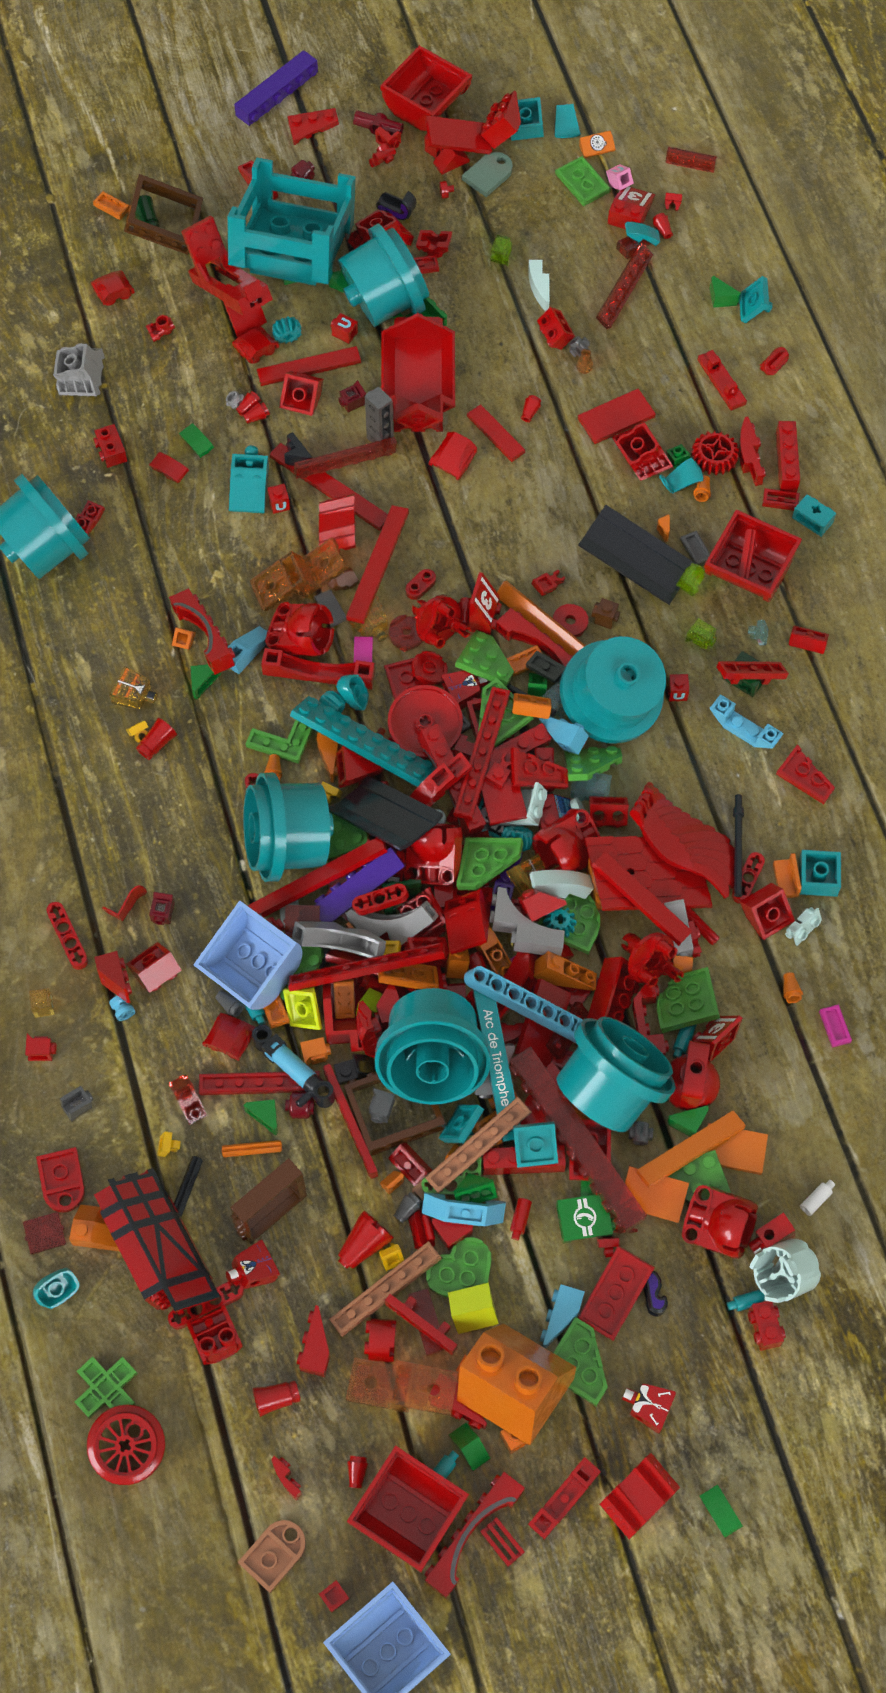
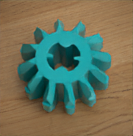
M287 316L281 320H276V323L272 325L273 336L279 343H292L293 340H298V337L301 336V325L295 317L290 318Z
M510 825L504 827L501 838H522V851L524 852L531 849L533 832L523 826Z
M561 907L545 915L546 919L543 920V924L547 928L565 931L564 936L568 938L569 932L573 933L575 931L574 926L577 924V921L574 919L575 914L569 913L570 909L568 907L565 910H562Z

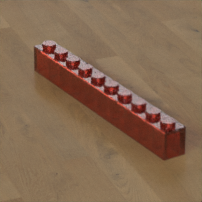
M532 1047L510 1059L511 1067L509 1069L515 1078L519 1077L522 1082L520 1085L523 1091L532 1096L534 1107L537 1111L541 1110L544 1114V1121H554L556 1139L560 1144L564 1143L568 1149L566 1153L571 1161L575 1160L577 1162L579 1173L584 1179L587 1177L591 1183L589 1185L590 1189L596 1196H600L602 1199L601 1204L607 1213L611 1212L615 1218L613 1222L618 1230L622 1229L624 1233H627L644 1222L647 1218L646 1213Z

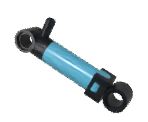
M267 1025L255 1027L252 1037L256 1049L262 1051L263 1055L272 1064L276 1063L306 1091L296 1101V1105L301 1108L311 1098H314L315 1103L321 1108L332 1106L335 1096L331 1083L324 1081L294 1054L277 1034L272 1035L270 1027ZM322 1093H328L326 1096H320Z

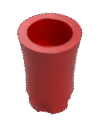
M157 718L136 749L143 757L150 760L169 741L175 738L177 733L168 723L161 718Z
M295 1381L253 1388L259 1417L293 1405L292 1403L300 1402V1395Z

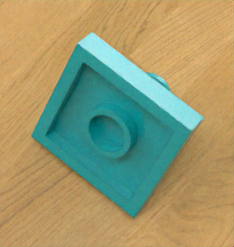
M761 276L741 292L740 318L742 322L747 323L763 310L767 313L772 310V302H769L768 278Z
M458 1105L439 1139L444 1143L464 1144L469 1135H474L472 1129L484 1109L479 1105Z
M554 1121L513 1126L517 1168L558 1164Z

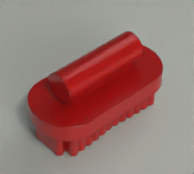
M777 347L760 364L759 369L765 372L766 375H775L788 361V351L784 347Z
M422 1210L416 1211L408 1219L414 1248L418 1250L428 1241L434 1247L435 1236L430 1216L422 1214Z

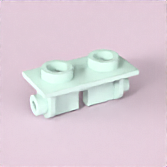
M812 907L806 908L797 918L801 924L794 921L786 929V937L789 939L794 938L796 946L804 941L814 928L819 926L822 921L819 908L815 910Z

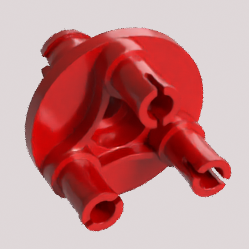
M440 595L430 599L428 602L417 600L422 605L420 608L412 606V612L417 617V634L425 643L441 649L444 647L445 641L454 633H458L464 638L470 636V633L467 631L471 632L472 630L460 620L461 610L459 604L453 598Z
M655 932L641 939L636 934L628 933L622 938L628 943V946L621 944V947L630 954L628 972L636 982L647 984L652 988L658 983L657 978L662 974L669 976L676 983L682 980L677 975L682 978L684 977V972L676 968L674 963L671 962L677 955L678 950L674 947L672 939L666 934Z

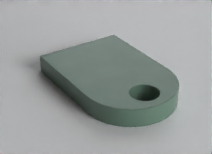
M492 152L486 154L462 175V180L487 197L511 176L512 161L504 153ZM499 161H504L505 163H504V164H499L498 162H499Z

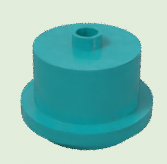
M380 224L372 226L368 229L371 240L338 259L339 267L348 284L347 287L343 288L347 299L352 307L359 304L374 327L407 309L413 315L426 310L423 300L429 297L427 285L409 249L394 228L385 231Z
M23 474L15 478L14 482L20 489L0 505V535L5 540L0 544V550L12 563L20 558L39 580L73 553L80 561L85 558L89 553L82 545L91 538L42 479L36 475L32 480L28 481Z
M614 637L588 644L570 659L562 673L560 698L563 709L572 724L578 723L582 725L584 731L594 740L613 744L634 740L644 734L655 723L661 712L666 686L664 665L658 654L649 645L632 637Z
M270 772L260 773L256 783L247 787L244 799L243 828L246 855L251 870L259 871L264 882H278L284 870L319 868L326 865L330 849V836L333 835L334 824L332 814L329 813L326 793L321 783H280L277 775Z
M420 989L403 996L391 1009L388 1028L380 1036L376 1045L375 1069L384 1086L397 1096L421 1104H444L460 1100L472 1094L483 1084L490 1070V1048L485 1036L477 1028V1017L473 1006L464 997L445 989Z
M600 1017L598 1020L587 1018L579 1024L574 1031V1038L578 1047L556 1077L560 1090L576 1108L598 1124L617 1132L628 1131L650 1102L665 1103L676 1088L671 1076L673 1074L672 1066L664 1054L642 1034L610 1017Z

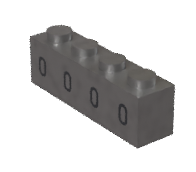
M378 386L374 390H370L365 396L367 439L382 451L394 442L393 400Z

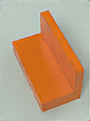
M792 853L787 860H776L773 862L776 885L784 889L787 898L798 897L801 891L796 855Z

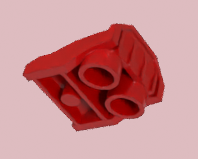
M122 270L111 272L91 282L97 297L106 306L113 305L118 298L126 300L131 297V294L135 293L134 288L130 285Z
M261 326L246 332L232 342V345L239 354L247 359L250 364L258 363L260 357L263 355L270 356L275 352V348H279V343L275 342Z
M447 432L445 439L431 457L429 465H434L454 476L459 481L468 469L478 448L470 439L461 434Z
M428 887L397 908L401 914L415 909L425 901H428L439 915L434 922L413 937H425L445 924L444 912L435 899L431 887Z
M362 1000L358 1002L356 1027L365 1055L375 1058V1049L382 1035V1028L377 1018L372 1016V1011Z
M220 1013L202 1045L204 1047L208 1046L213 1051L227 1054L230 1058L239 1061L252 1039V1032L255 1026L230 1015Z
M225 1304L210 1314L192 1322H186L204 1365L220 1362L236 1354L243 1347Z

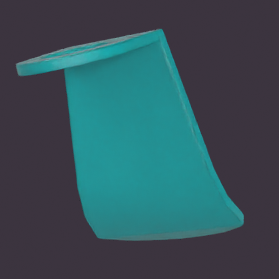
M574 104L556 105L555 137L571 138L580 136L581 133Z
M692 458L680 464L667 477H664L662 474L659 475L664 486L672 494L704 479L700 467Z

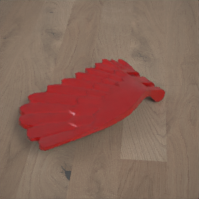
M647 782L634 804L635 807L631 809L630 816L640 827L648 845L667 864L704 877L719 891L724 899L728 898L729 887L731 889L734 887V847L729 844L730 839L726 835L716 832L714 827L703 824L699 819L692 818L690 814L682 812V809L673 806V803L666 800V797L659 793V790L651 782Z

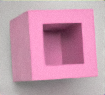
M619 164L606 171L609 185L612 188L622 190L634 184L629 167Z

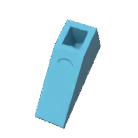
M259 626L234 640L228 646V648H232L235 654V658H233L235 666L231 667V670L240 674L266 646L267 630Z
M552 716L549 719L539 718L555 742L564 751L577 755L580 753L589 737L582 725L578 723L571 724L562 718L557 720Z
M560 1284L559 1290H554L552 1302H555L553 1310L549 1309L546 1317V1322H549L548 1329H543L540 1338L544 1348H547L573 1322L574 1318L578 1317L585 1291Z

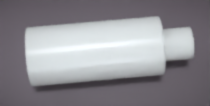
M828 1180L826 1184L822 1182L800 1205L802 1211L811 1216L833 1193L831 1189L835 1186V1183L832 1180Z

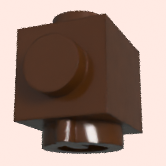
M604 598L601 599L600 603L596 602L591 617L595 618L594 624L612 629L614 622H617L621 612L618 611L619 604Z

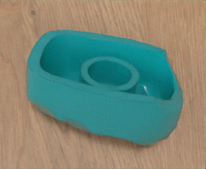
M359 675L340 677L336 687L344 701L355 710H365L369 693L362 678Z
M69 1268L57 1270L42 1278L34 1286V1299L39 1305L53 1309L77 1292L80 1286L79 1281Z

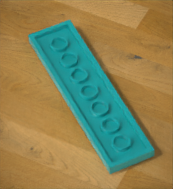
M308 696L291 711L290 716L417 787L436 769L430 761L416 756L411 751L400 748L399 744L391 742L381 734L371 731L365 725L351 720L350 717L342 715L335 711L334 708L325 706L316 698Z

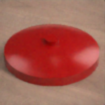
M418 685L408 688L396 697L389 709L388 731L392 741L399 744L400 748L411 751L422 759H430L427 754H424L417 739L422 729L438 724L450 750L457 743L461 735L463 716L460 706L450 693L439 687Z

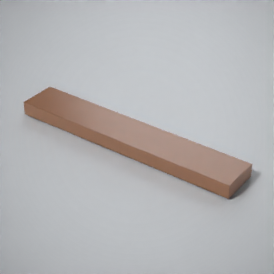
M517 1097L429 1173L425 1179L439 1194L513 1129V1126L518 1125L532 1112Z
M428 1241L329 1319L342 1337L382 1307L389 1294L396 1296L442 1259Z

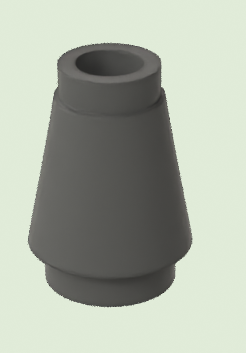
M224 990L219 991L216 995V1000L230 1016L237 1017L243 1012L245 1005L233 995Z
M409 1192L408 1195L403 1197L393 1216L403 1223L421 1208L422 1201Z

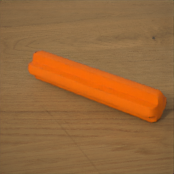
M281 1140L222 1146L223 1157L282 1151Z

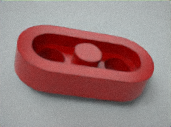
M430 569L420 571L406 585L407 597L417 600L428 592L436 583L435 572Z

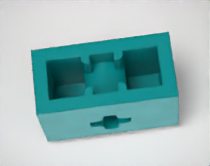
M806 494L794 508L792 518L822 537L834 523L836 512L820 503L816 498Z

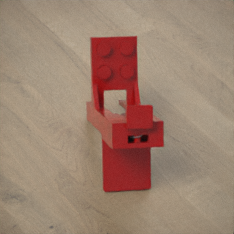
M208 216L182 230L181 233L195 265L194 268L188 270L192 282L224 302L236 336L239 337L267 323L261 306L273 300L268 285L242 269L228 265V252L225 249L214 218ZM211 262L217 265L214 267L216 271L239 285H225L211 277L205 264Z

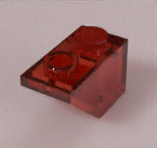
M186 1074L168 1083L189 1125L207 1116L194 1086Z

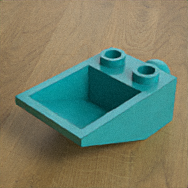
M254 445L247 446L245 454H232L229 511L265 513L269 461L268 456L258 455V448Z

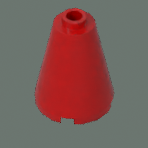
M363 1211L338 1253L340 1257L338 1261L346 1269L349 1267L354 1269L389 1244L394 1237L370 1214Z

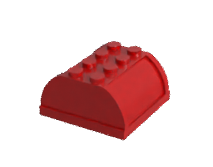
M419 45L380 85V90L386 105L395 116L411 124L416 129L427 131L425 124L426 116L440 117L460 95L469 89L472 74Z
M736 509L704 565L705 574L709 576L714 575L762 597L766 602H770L784 579L802 539ZM753 529L756 530L757 534L750 577L747 580L739 576L746 530Z
M395 1445L348 1518L347 1523L417 1571L422 1572L469 1494Z

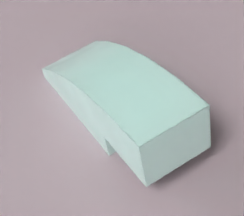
M529 260L528 274L530 286L539 305L546 312L549 309L550 302L549 274L542 273V260Z
M541 870L529 874L534 889L564 899L569 894L586 899L594 889L590 875L581 872Z

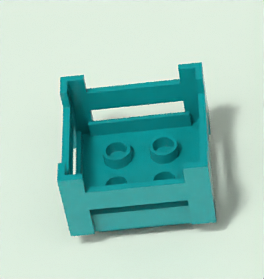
M257 157L252 166V180L238 208L232 206L227 216L228 265L249 268L250 273L314 286H316L317 282L329 284L333 274V262L346 234L351 233L354 226L356 176L339 173L338 185L273 173V160ZM273 191L337 203V212L273 200ZM252 206V216L246 226V216Z

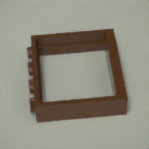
M139 174L134 186L124 232L188 255L189 250L183 236L134 218L140 191L143 189L194 208L191 226L198 222L203 197Z
M372 1072L366 1075V1078L360 1080L353 1079L344 1085L347 1100L371 1156L396 1148L402 1143H409L437 1133L445 1128V1121L438 1104L431 1105L435 1119L371 1141L353 1093L379 1084L381 1080L377 1072Z
M289 1158L230 1207L232 1222L235 1225L234 1228L237 1235L243 1241L247 1240L250 1244L307 1196L303 1173Z

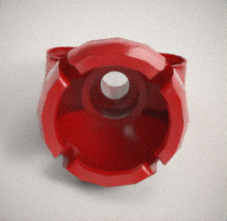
M283 602L277 607L273 615L265 643L269 649L283 650L288 655L320 656L329 651L333 642L334 628L322 626V624L333 623V616L330 610L320 603L290 604L289 602Z
M572 808L564 816L536 832L532 838L534 840L532 846L536 857H540L539 862L545 870L559 865L552 870L579 872L588 866L589 857L584 841L585 837L601 836L593 819L586 810ZM577 814H579V820H578V821L576 820Z
M437 823L416 842L406 848V867L403 871L405 879H420L421 884L431 885L457 883L463 839L461 826ZM414 868L417 870V876L413 873ZM449 871H450V872L452 873V875H453L452 880L449 878V875H448Z
M690 1040L687 1054L675 1058L670 1063L673 1069L671 1076L676 1088L670 1096L669 1102L674 1107L688 1111L707 1105L710 1106L716 1100L720 1090V1076L715 1066L708 1061L710 1044ZM690 1068H698L700 1073H693Z
M707 1185L698 1186L688 1207L682 1229V1238L689 1244L731 1258L740 1259L745 1253L744 1248H747L748 1243L751 1241L757 1221L756 1213L758 1206L752 1200ZM704 1189H707L710 1193V1197L707 1200H703L701 1196ZM691 1229L697 1231V1238L695 1240H691L689 1237Z

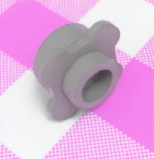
M236 391L230 392L226 397V405L231 406L233 409L237 408L244 395H239Z

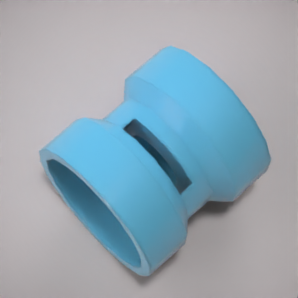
M115 996L110 1000L109 1004L115 1010V1016L118 1021H124L135 1014L134 1007L119 996Z

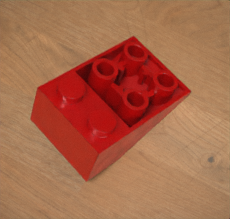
M515 90L510 94H505L499 103L495 102L490 107L491 111L486 117L487 121L482 126L481 136L493 149L515 134L519 129L521 120L517 92Z
M481 889L445 901L444 917L451 954L463 952L466 949L487 943L491 906Z

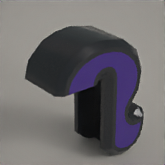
M410 191L406 193L403 199L384 192L376 203L377 209L389 212L399 220L409 219L417 205L416 198Z
M653 1270L644 1286L648 1313L654 1317H659L664 1314L668 1301L666 1296L659 1297L662 1281L658 1273Z

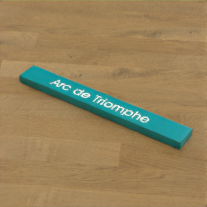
M472 989L480 1031L485 1036L490 1048L489 1077L496 1113L498 1114L515 1100V1094L497 1003L495 1000ZM513 1129L502 1138V1142L514 1140Z

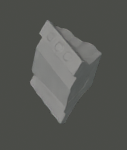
M79 343L74 347H63L57 350L53 376L57 379L56 386L59 395H100L98 386L102 385L101 373L104 368L102 359L105 358L102 348H90L88 344Z

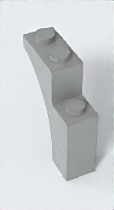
M498 887L497 894H493L491 906H495L494 911L490 913L489 920L490 923H493L492 931L512 933L511 943H514V951L544 955L550 951L561 956L565 931L547 928L532 922L516 909L507 894L506 888Z
M425 901L415 909L401 914L386 915L373 912L360 916L356 914L353 907L345 913L348 921L357 929H366L378 937L387 932L391 941L399 940L401 945L407 941L408 937H413L439 916L428 901Z
M295 921L292 939L304 947L343 950L368 958L381 956L385 952L386 941L366 929L344 928L336 922Z

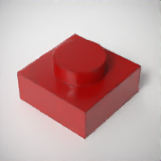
M337 1580L319 1593V1596L331 1613L349 1600V1597Z

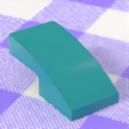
M625 223L626 235L638 243L643 239L655 246L660 243L658 230L641 223Z

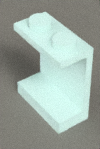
M535 782L534 789L521 790L527 818L498 825H539L540 818L543 815L544 803L547 799V790L539 782Z

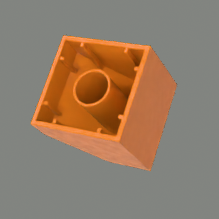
M503 1323L483 1332L460 1365L457 1401L528 1445H531L574 1380L576 1366Z

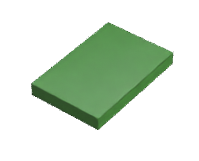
M583 156L555 170L556 176L582 206L611 192L608 184Z

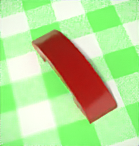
M584 1457L528 1525L545 1540L586 1492L601 1471Z

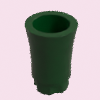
M148 195L139 196L135 212L137 219L160 227L152 197Z

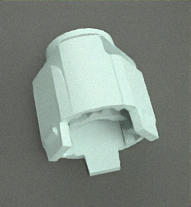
M788 1239L763 1249L762 1252L755 1255L749 1266L753 1269L757 1286L765 1295V1301L775 1303L789 1301L813 1290L821 1277L819 1262L815 1253L808 1247L806 1242L799 1239ZM777 1254V1256L780 1258L778 1259L775 1267H773L774 1263L772 1262Z

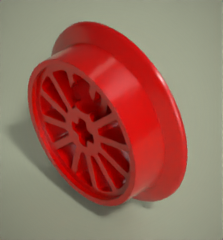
M118 1405L106 1410L95 1420L87 1437V1455L91 1466L100 1477L117 1485H132L148 1478L160 1465L165 1451V1436L159 1421L148 1410L136 1405ZM122 1419H131V1422L126 1425L124 1430ZM116 1420L119 1421L121 1436L110 1426ZM136 1424L140 1427L141 1432L138 1437L130 1436L128 1430L131 1425ZM105 1428H108L117 1440L103 1437L102 1433ZM144 1429H147L150 1438L140 1440L144 1434ZM128 1439L130 1441L129 1446H131V1449H126L123 1451L121 1449L122 1444H120V1441H126ZM100 1440L113 1443L115 1446L100 1449ZM151 1441L150 1451L136 1447V1444ZM116 1450L107 1461L103 1460L102 1452ZM134 1450L149 1455L145 1463L138 1458ZM120 1454L116 1469L108 1466V1463ZM129 1455H132L140 1464V1467L136 1470L131 1468ZM123 1456L126 1457L128 1472L119 1471Z

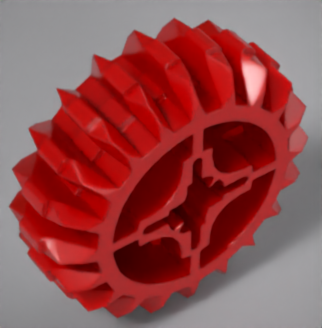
M714 430L712 434L707 431L705 435L701 434L699 438H696L695 443L692 445V458L701 468L702 472L708 471V475L711 472L715 476L718 472L722 475L725 471L730 472L731 468L735 467L739 458V449L737 443L734 442V438H729V434L723 435L722 431L716 433Z

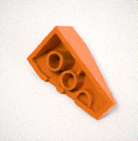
M80 1204L73 1218L69 1237L72 1245L119 1251L100 1213L102 1211L101 1208Z

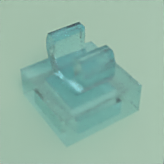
M758 620L757 627L749 626L748 634H750V639H757L759 645L767 644L768 626L765 620Z

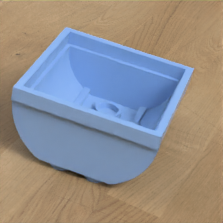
M239 901L196 960L194 966L248 1008L259 1010L271 1004L288 983L289 976L296 972L301 963L302 948L296 941L242 901Z
M394 1582L390 1583L323 1642L361 1693H409L451 1655Z

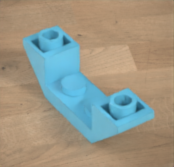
M720 694L710 707V710L722 727L753 747L773 749L784 733L770 724H767L764 729L735 712L736 704Z
M424 1192L422 1214L443 1222L490 1226L503 1223L506 1202L489 1200L482 1204L448 1200L445 1194Z

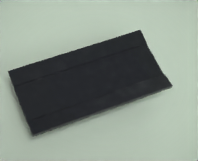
M607 505L604 506L578 544V546L668 605H670L696 563Z
M369 775L355 790L340 802L329 807L330 813L400 851L411 846L443 817L441 812Z

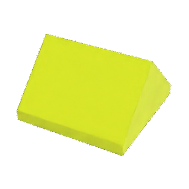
M314 987L291 992L289 988L283 989L290 1026L321 1030L322 1023Z
M489 1282L448 1292L451 1316L458 1334L499 1324Z

